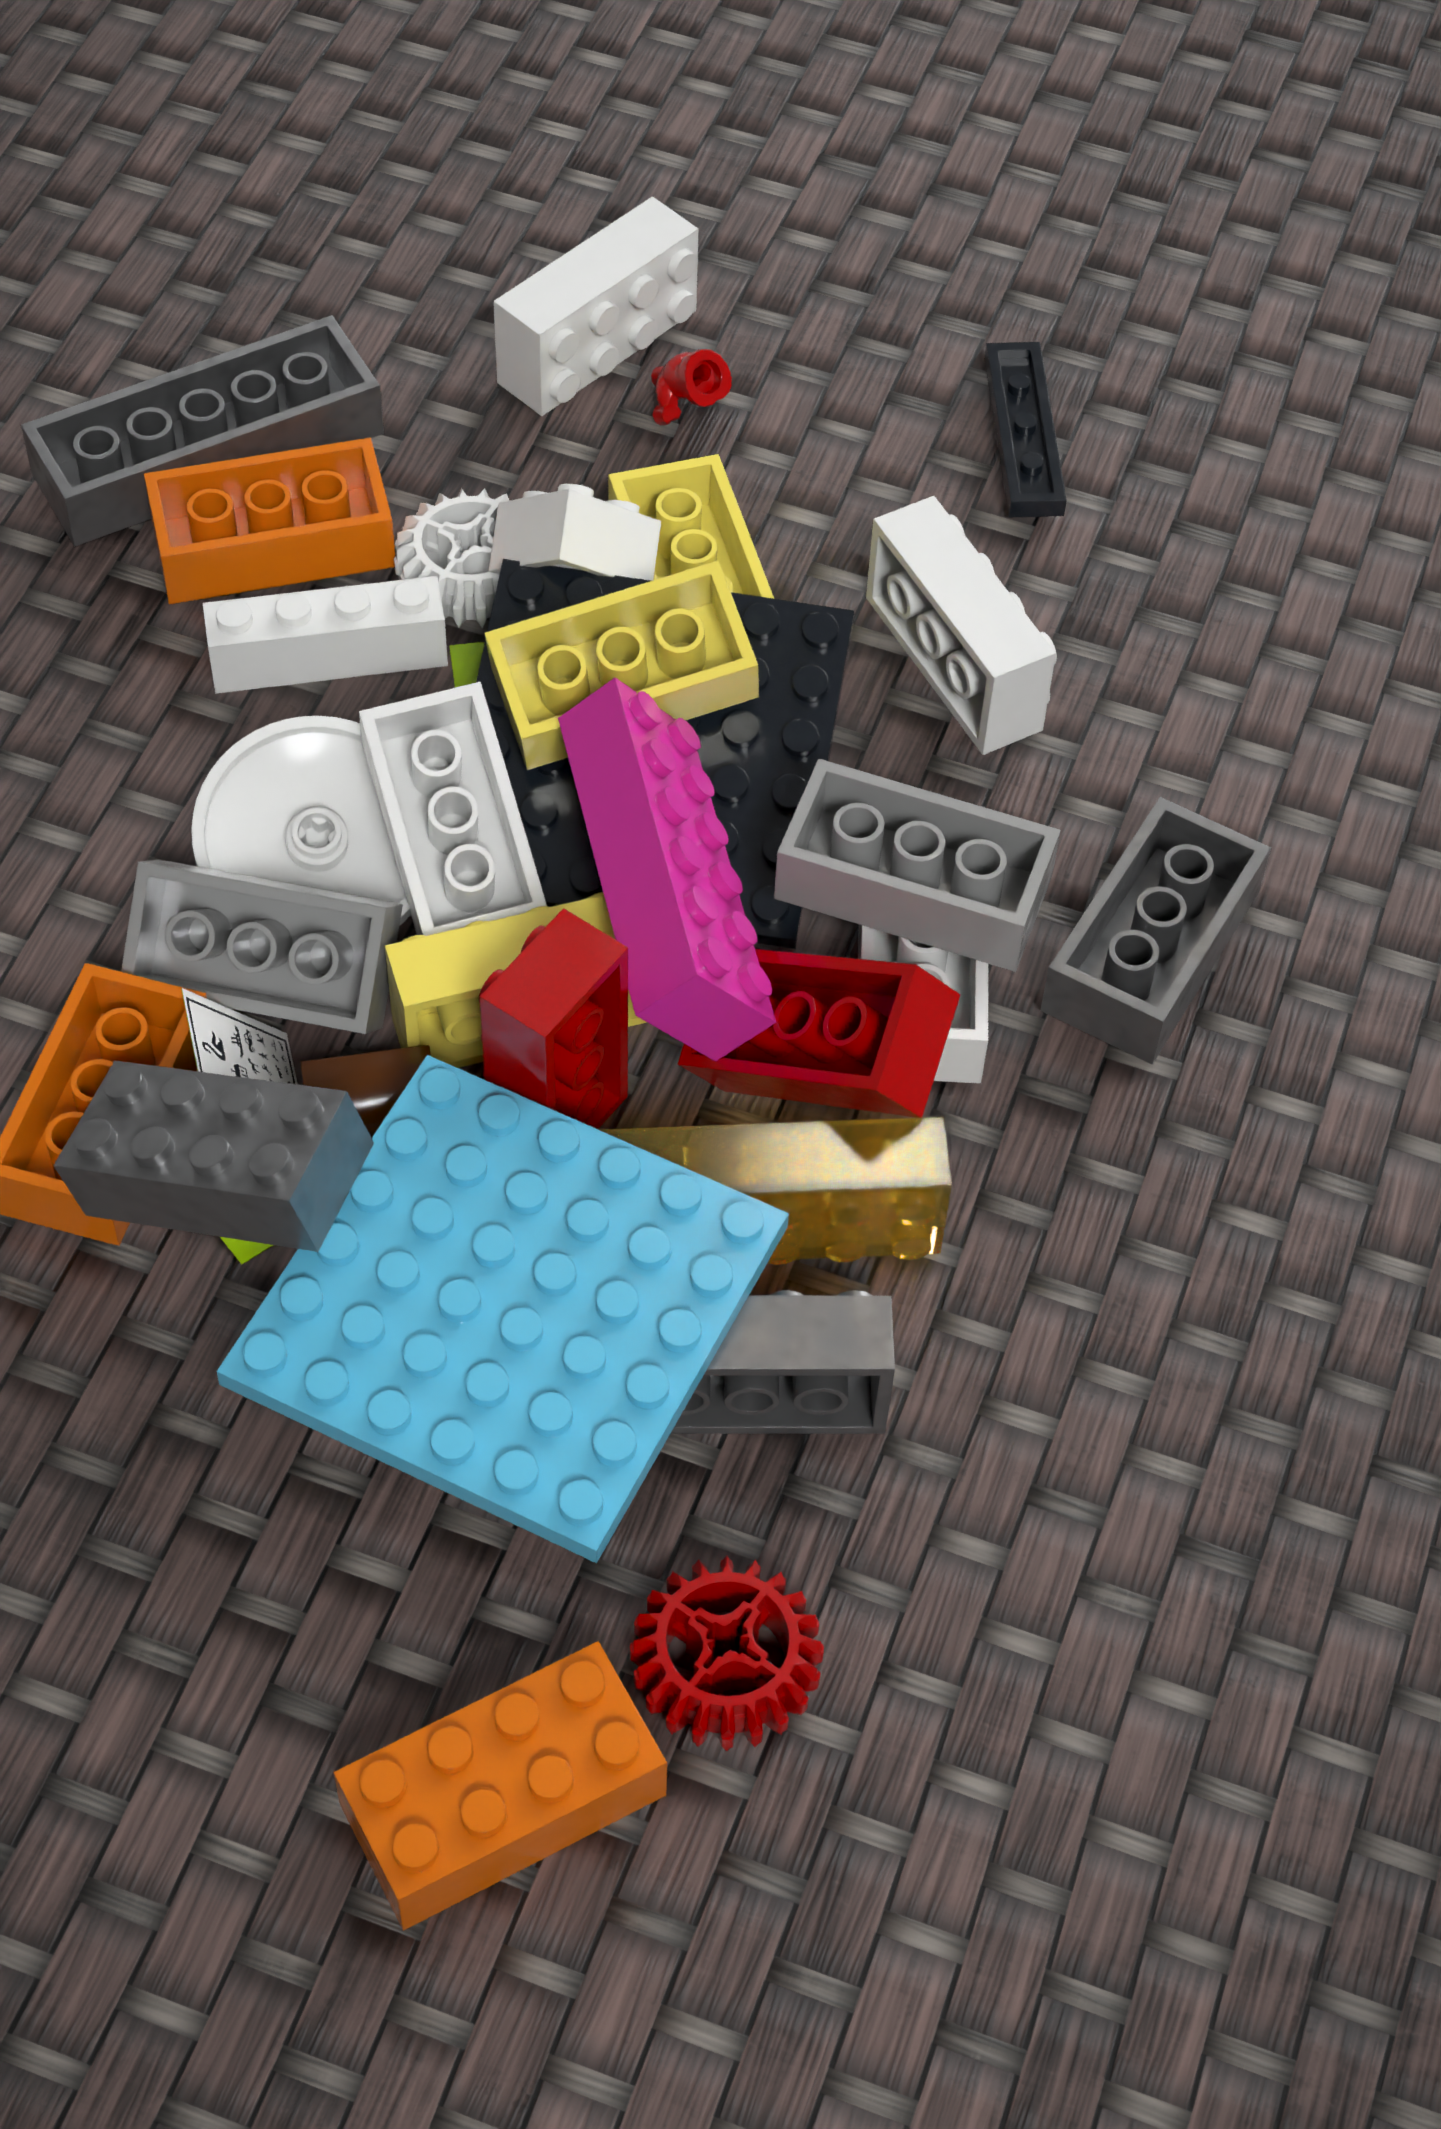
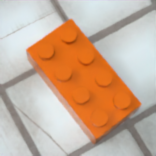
M371 437L144 473L152 524L169 604L395 567L392 516Z
M89 963L84 964L0 1136V1215L120 1246L130 1223L86 1216L53 1165L114 1061L197 1071L181 989L183 987ZM183 988L207 999L206 993Z
M599 1641L333 1772L340 1806L403 1931L666 1796L667 1761Z

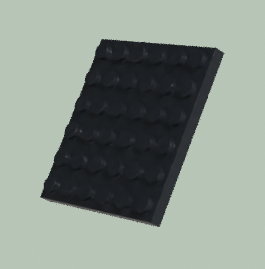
M503 559L487 632L650 582L651 580L617 575L614 577L600 576L583 570L556 566L526 567L520 566V561ZM731 592L758 663L759 697L686 721L693 727L700 739L701 748L697 751L703 771L707 774L714 787L715 793L711 797L716 816L728 835V844L725 845L731 867L741 880L743 891L739 894L745 916L756 931L757 943L796 949L803 907L774 899L777 852L818 759L826 761L830 759L854 624V610ZM485 639L476 682H481L546 904L548 907L587 899L594 894L603 892L569 759L565 758L527 770L490 665Z

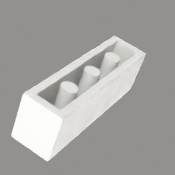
M437 576L203 603L215 694L448 666L445 617Z

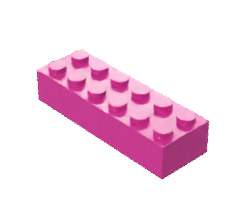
M613 678L560 716L558 720L615 939L628 947V989L635 1016L716 1062L776 1023L769 996L772 994V986L758 961L754 944L757 943V934L744 913L739 895L743 891L742 883L730 865L725 847L728 844V835L714 810L711 799L715 793L714 787L701 765L697 751L701 748V743L697 733L683 718L675 719L660 709L646 692L640 691L637 693L617 678Z

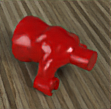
M698 349L692 353H680L671 358L664 366L656 367L651 375L652 382L656 386L658 405L653 410V419L660 426L668 425L671 421L678 419L681 415V410L678 407L679 399H687L691 404L699 407L710 406L717 400L723 399L731 389L732 377L730 369L721 355L710 349Z

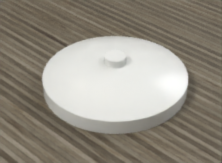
M328 716L289 718L253 731L235 743L219 758L201 786L193 812L192 845L197 867L403 904L400 925L411 915L361 741L360 723Z

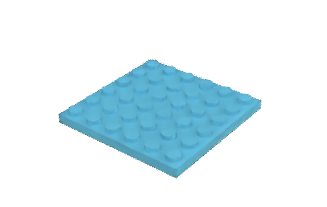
M427 1055L372 1137L374 1144L318 1252L302 1249L296 1251L216 1371L219 1385L597 1563L788 1228L789 1213Z

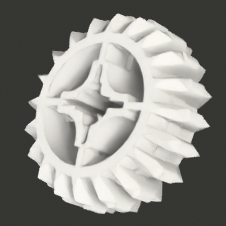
M461 488L458 497L452 499L439 493L435 506L420 503L416 515L406 516L405 524L402 527L403 531L397 533L394 563L395 573L398 575L399 580L437 576L444 617H453L458 628H460L465 620H476L481 628H483L487 618L491 616L499 574L490 572L489 565L498 504L509 501L507 493L496 499H491L485 488L478 496H467Z

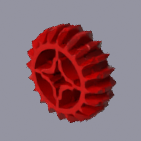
M727 1555L720 1562L719 1572L711 1574L707 1567L698 1559L692 1566V1581H688L672 1571L671 1575L667 1578L668 1594L652 1590L647 1597V1610L649 1613L638 1614L634 1621V1634L640 1639L634 1640L630 1644V1661L633 1664L639 1665L634 1670V1685L639 1691H650L646 1696V1708L650 1714L653 1715L669 1710L666 1717V1728L670 1731L671 1735L681 1730L687 1724L692 1725V1742L697 1747L706 1741L708 1732L719 1733L721 1747L726 1752L733 1747L735 1733L744 1732L747 1740L756 1748L762 1742L763 1724L782 1735L788 1728L789 1717L787 1712L802 1716L808 1708L809 1698L805 1692L815 1691L819 1686L821 1673L815 1666L823 1661L824 1645L821 1641L813 1639L819 1632V1621L816 1615L803 1614L806 1608V1598L803 1592L799 1591L783 1595L786 1579L783 1577L782 1572L772 1576L766 1582L760 1580L761 1567L756 1559L747 1566L745 1574L733 1572L734 1565ZM732 1611L725 1615L712 1614V1612ZM763 1624L776 1636L784 1652L785 1661L780 1669L768 1662V1653L757 1644L759 1629ZM674 1637H677L686 1644V1652L696 1660L694 1663V1676L689 1682L680 1675L670 1659L668 1649ZM739 1645V1654L730 1650L731 1648L736 1649ZM714 1652L723 1655L722 1657L718 1656L714 1661ZM728 1690H739L746 1693L734 1696L719 1695Z

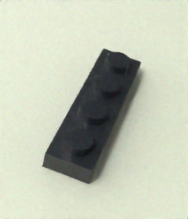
M1040 342L986 343L984 361L1008 517L1064 516L1067 499Z

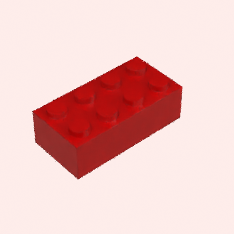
M563 908L546 927L541 925L535 928L527 937L521 953L504 971L498 969L493 972L485 981L480 991L481 1041L483 1043L484 1059L483 1076L488 1082L595 1129H599L628 1097V947Z
M755 949L760 967L768 976L772 986V994L769 996L776 1023L716 1062L686 1044L683 1046L678 1061L679 1066L725 1092L922 1118L961 994L917 964Z

